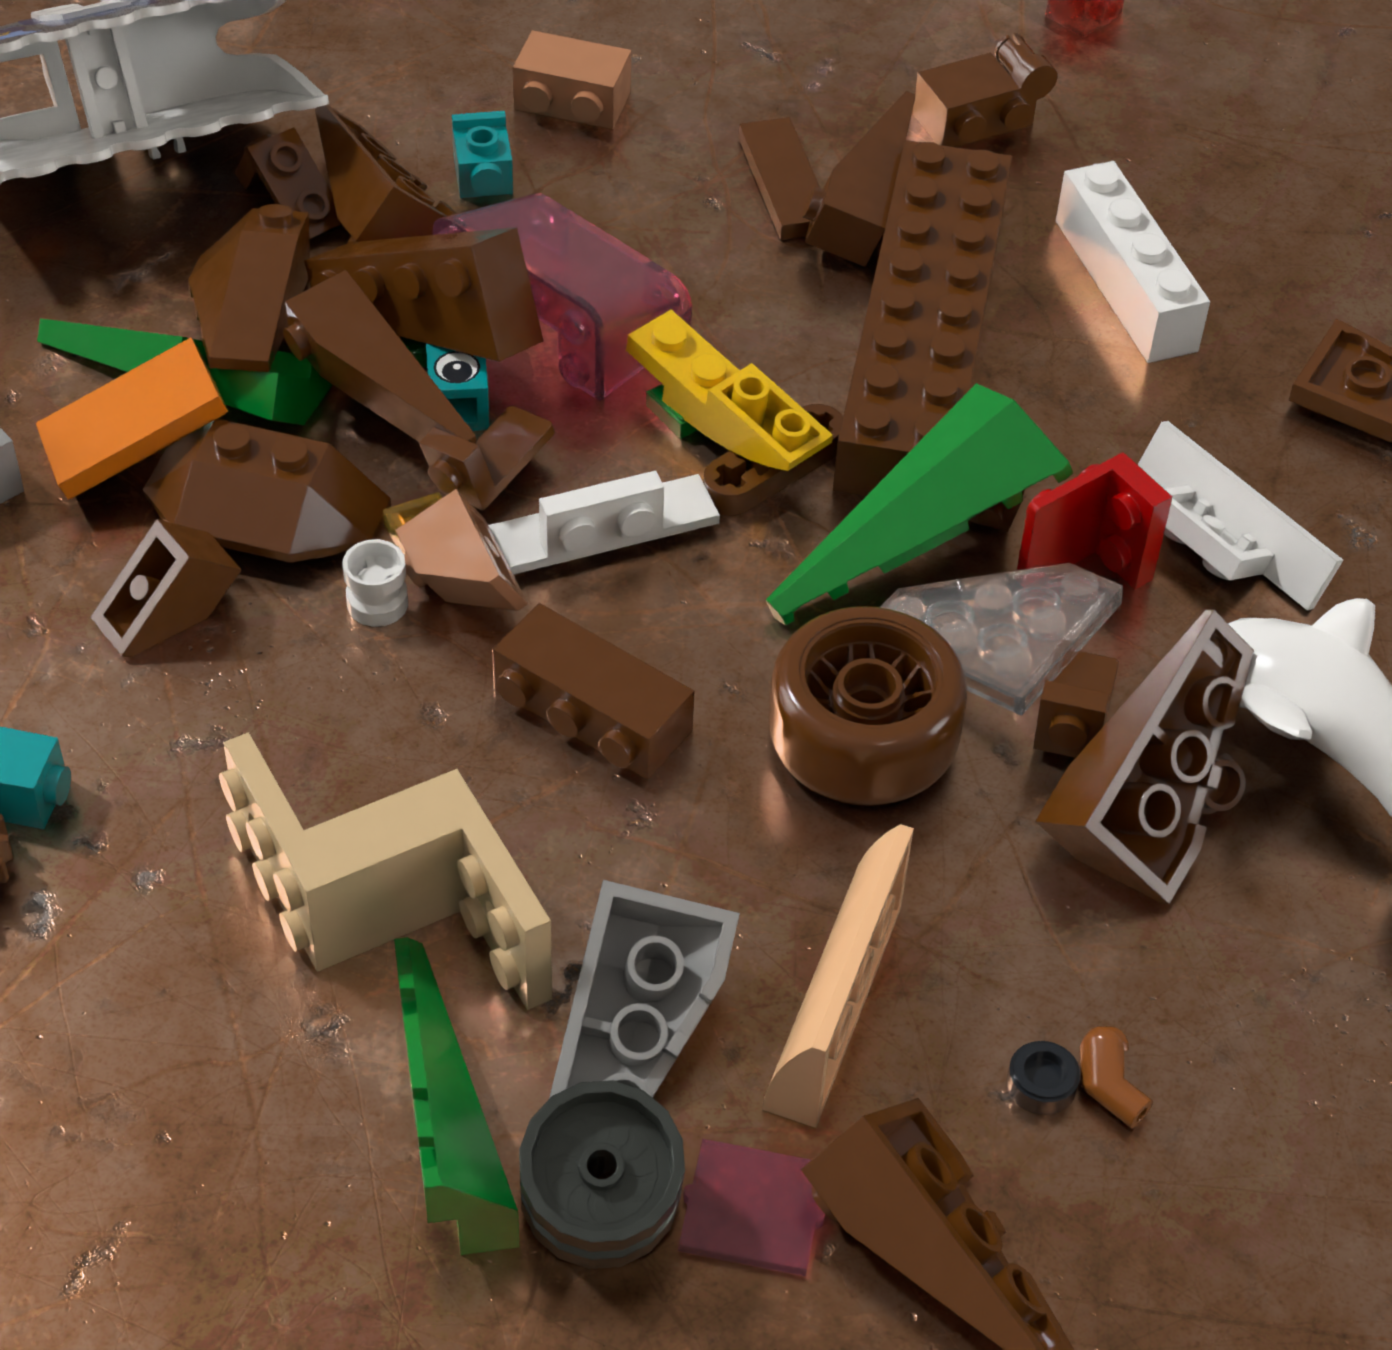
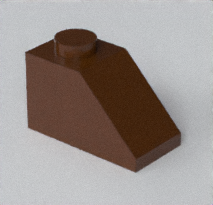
M156 519L91 615V619L121 656L131 658L209 618L240 573L241 568L209 532Z

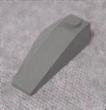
M603 880L550 1097L580 1082L614 1080L644 1090L653 1098L725 981L740 913Z

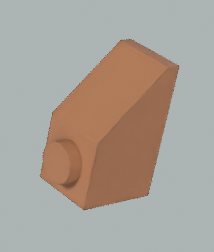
M457 489L395 530L406 552L404 555L406 573L417 587L422 588L428 584L445 602L514 611H519L528 605L485 518Z

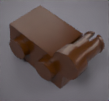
M1013 33L1012 39L1009 35H1006L996 45L994 56L990 52L918 72L913 115L935 143L950 147L961 146L1033 125L1037 100L1051 92L1057 82L1058 73L1044 55L1033 52L1020 34Z

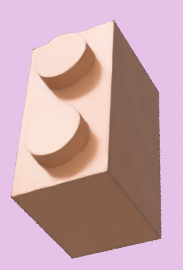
M532 30L513 65L514 110L614 129L631 93V50Z

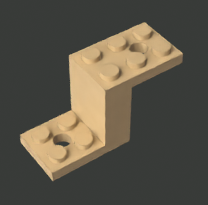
M249 732L223 742L228 770L219 773V779L224 795L234 811L226 814L232 838L241 852L251 849L257 862L252 864L254 875L263 896L267 901L274 898L278 899L284 912L279 914L281 925L290 946L295 952L305 948L317 972L461 911L463 920L474 938L483 936L492 951L489 954L491 965L499 983L505 990L514 987L527 1010L552 1000L551 920L458 769L303 830Z

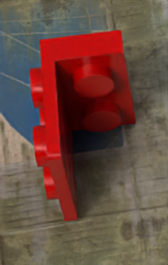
M1124 452L1101 464L1088 466L1079 476L1055 489L1041 491L1032 499L1026 510L1014 583L1022 591H1026L1096 553L1110 571L1120 575L1136 590L1154 578L1173 496Z

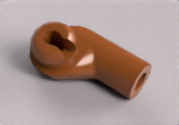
M1114 1026L1092 1028L1084 1036L1079 1047L1080 1084L1089 1096L1132 1129L1148 1114L1153 1105V1100L1124 1078V1051L1129 1050L1126 1035Z

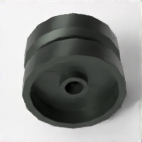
M614 1080L580 1082L551 1096L530 1119L519 1149L521 1210L534 1237L557 1258L588 1269L622 1267L650 1253L671 1229L680 1202L685 1175L683 1139L668 1110L644 1090ZM603 1171L613 1174L607 1179H597Z

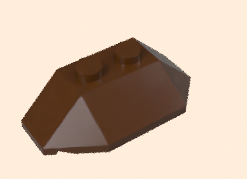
M216 419L167 447L143 489L144 498L150 505H153L163 521L209 532L221 547L286 562L331 556L350 549L362 541L376 539L391 508V498L330 443Z

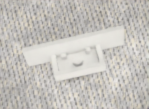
M1169 421L1161 422L1138 466L1173 496L1164 534L1178 543L1186 544L1203 558L1202 563L1204 567L1212 574L1226 580L1263 574L1306 610L1314 609L1344 560Z
M655 470L540 498L539 513L488 526L514 575L719 524L720 515L699 474L662 483Z

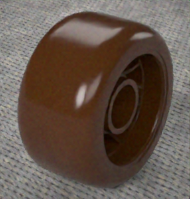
M868 606L842 608L827 612L801 626L788 639L778 654L771 678L768 716L773 747L792 776L821 796L842 803L863 806L886 805L904 801L933 785L946 772L956 755L961 739L967 704L965 672L957 654L948 641L931 626L913 616L891 609Z

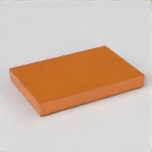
M190 337L35 424L57 485L69 500L225 415L228 410L201 352Z

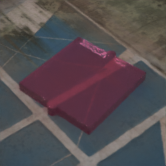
M702 1139L693 1183L686 1185L683 1191V1200L688 1205L678 1251L806 1276L815 1229H820L823 1226L825 1217L812 1197V1185L800 1170L811 1160Z

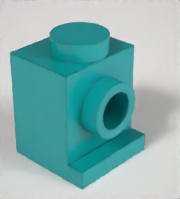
M505 111L452 114L453 157L460 198L513 194V161L506 127Z

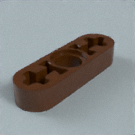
M810 404L802 407L833 435L831 444L789 471L759 464L732 451L712 461L704 471L703 483L718 513L724 516H736L746 513L836 457L838 437L843 420L842 414L835 408L824 404Z

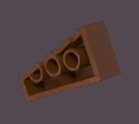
M517 227L350 242L304 260L311 288L346 270L397 336L498 362L544 341Z

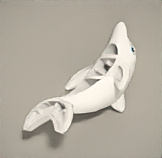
M1356 598L1346 600L1331 608L1313 625L1276 618H1240L1228 623L1254 649L1239 707L1248 709L1269 730L1288 739L1306 740L1323 751L1363 784L1379 800L1392 818V685L1369 655L1374 632L1375 605L1368 599Z

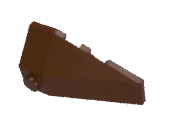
M329 105L315 108L337 218L351 235L348 243L473 231L447 203L439 201L437 206L434 207V199L425 192L428 186L417 176L409 173L405 168L396 163L397 157L362 125Z
M1205 610L1067 767L1035 822L1077 860L1160 903L1170 904L1202 848L1207 827L1199 825L1208 788H1218L1223 768L1216 766L1215 761L1224 729L1235 724L1254 649L1215 610Z

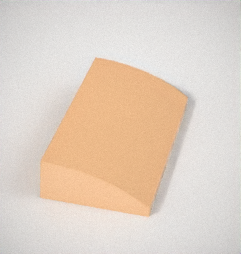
M900 824L886 832L869 848L860 861L765 1094L762 1110L815 1128L817 1127L901 910L914 828Z

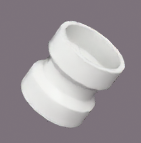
M380 539L365 540L351 547L343 558L344 582L347 585L346 601L349 614L360 624L371 627L387 626L398 621L408 608L404 554L393 543Z

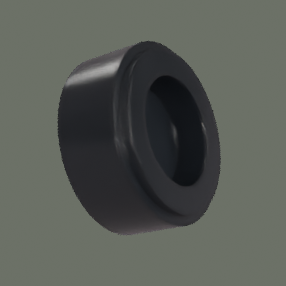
M1048 1041L1030 1042L1020 1047L1011 1058L1006 1080L1007 1089L1012 1099L1023 1109L1040 1115L1056 1114L1066 1109L1073 1102L1080 1081V1068L1075 1057L1064 1047Z

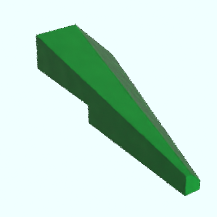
M40 318L37 342L129 372L189 338ZM193 339L204 358L225 405L272 421L304 425L333 386V384L323 379L317 373L307 358L300 361L293 353L278 351L269 372L210 368L203 341Z
M976 383L765 601L774 619L787 625L795 621L793 613L817 597L828 593L835 600L849 593L847 582L878 566L885 574L968 531V521L982 511L1000 502H1003L1007 509L1022 503L1023 490L1053 475L1058 483L1066 480L1074 474L1070 462L1014 399Z
M409 937L394 939L427 1223L456 1220L461 1255L520 1247L518 1209L424 945Z

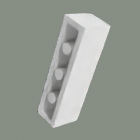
M1114 161L1064 171L1056 223L1147 363L1198 352L1210 300Z

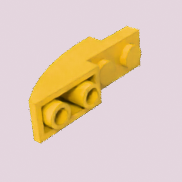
M672 309L628 334L626 351L664 385L662 401L680 414L686 422L726 449L759 464L789 471L832 443L833 435L753 363L739 370Z

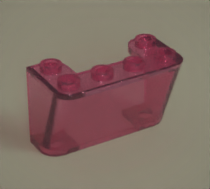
M541 193L530 194L439 218L433 224V235L517 227L538 319L558 332V367L560 373L571 386L582 389L599 401L603 400L644 368L626 351L628 334L671 309L691 326V297L680 279Z

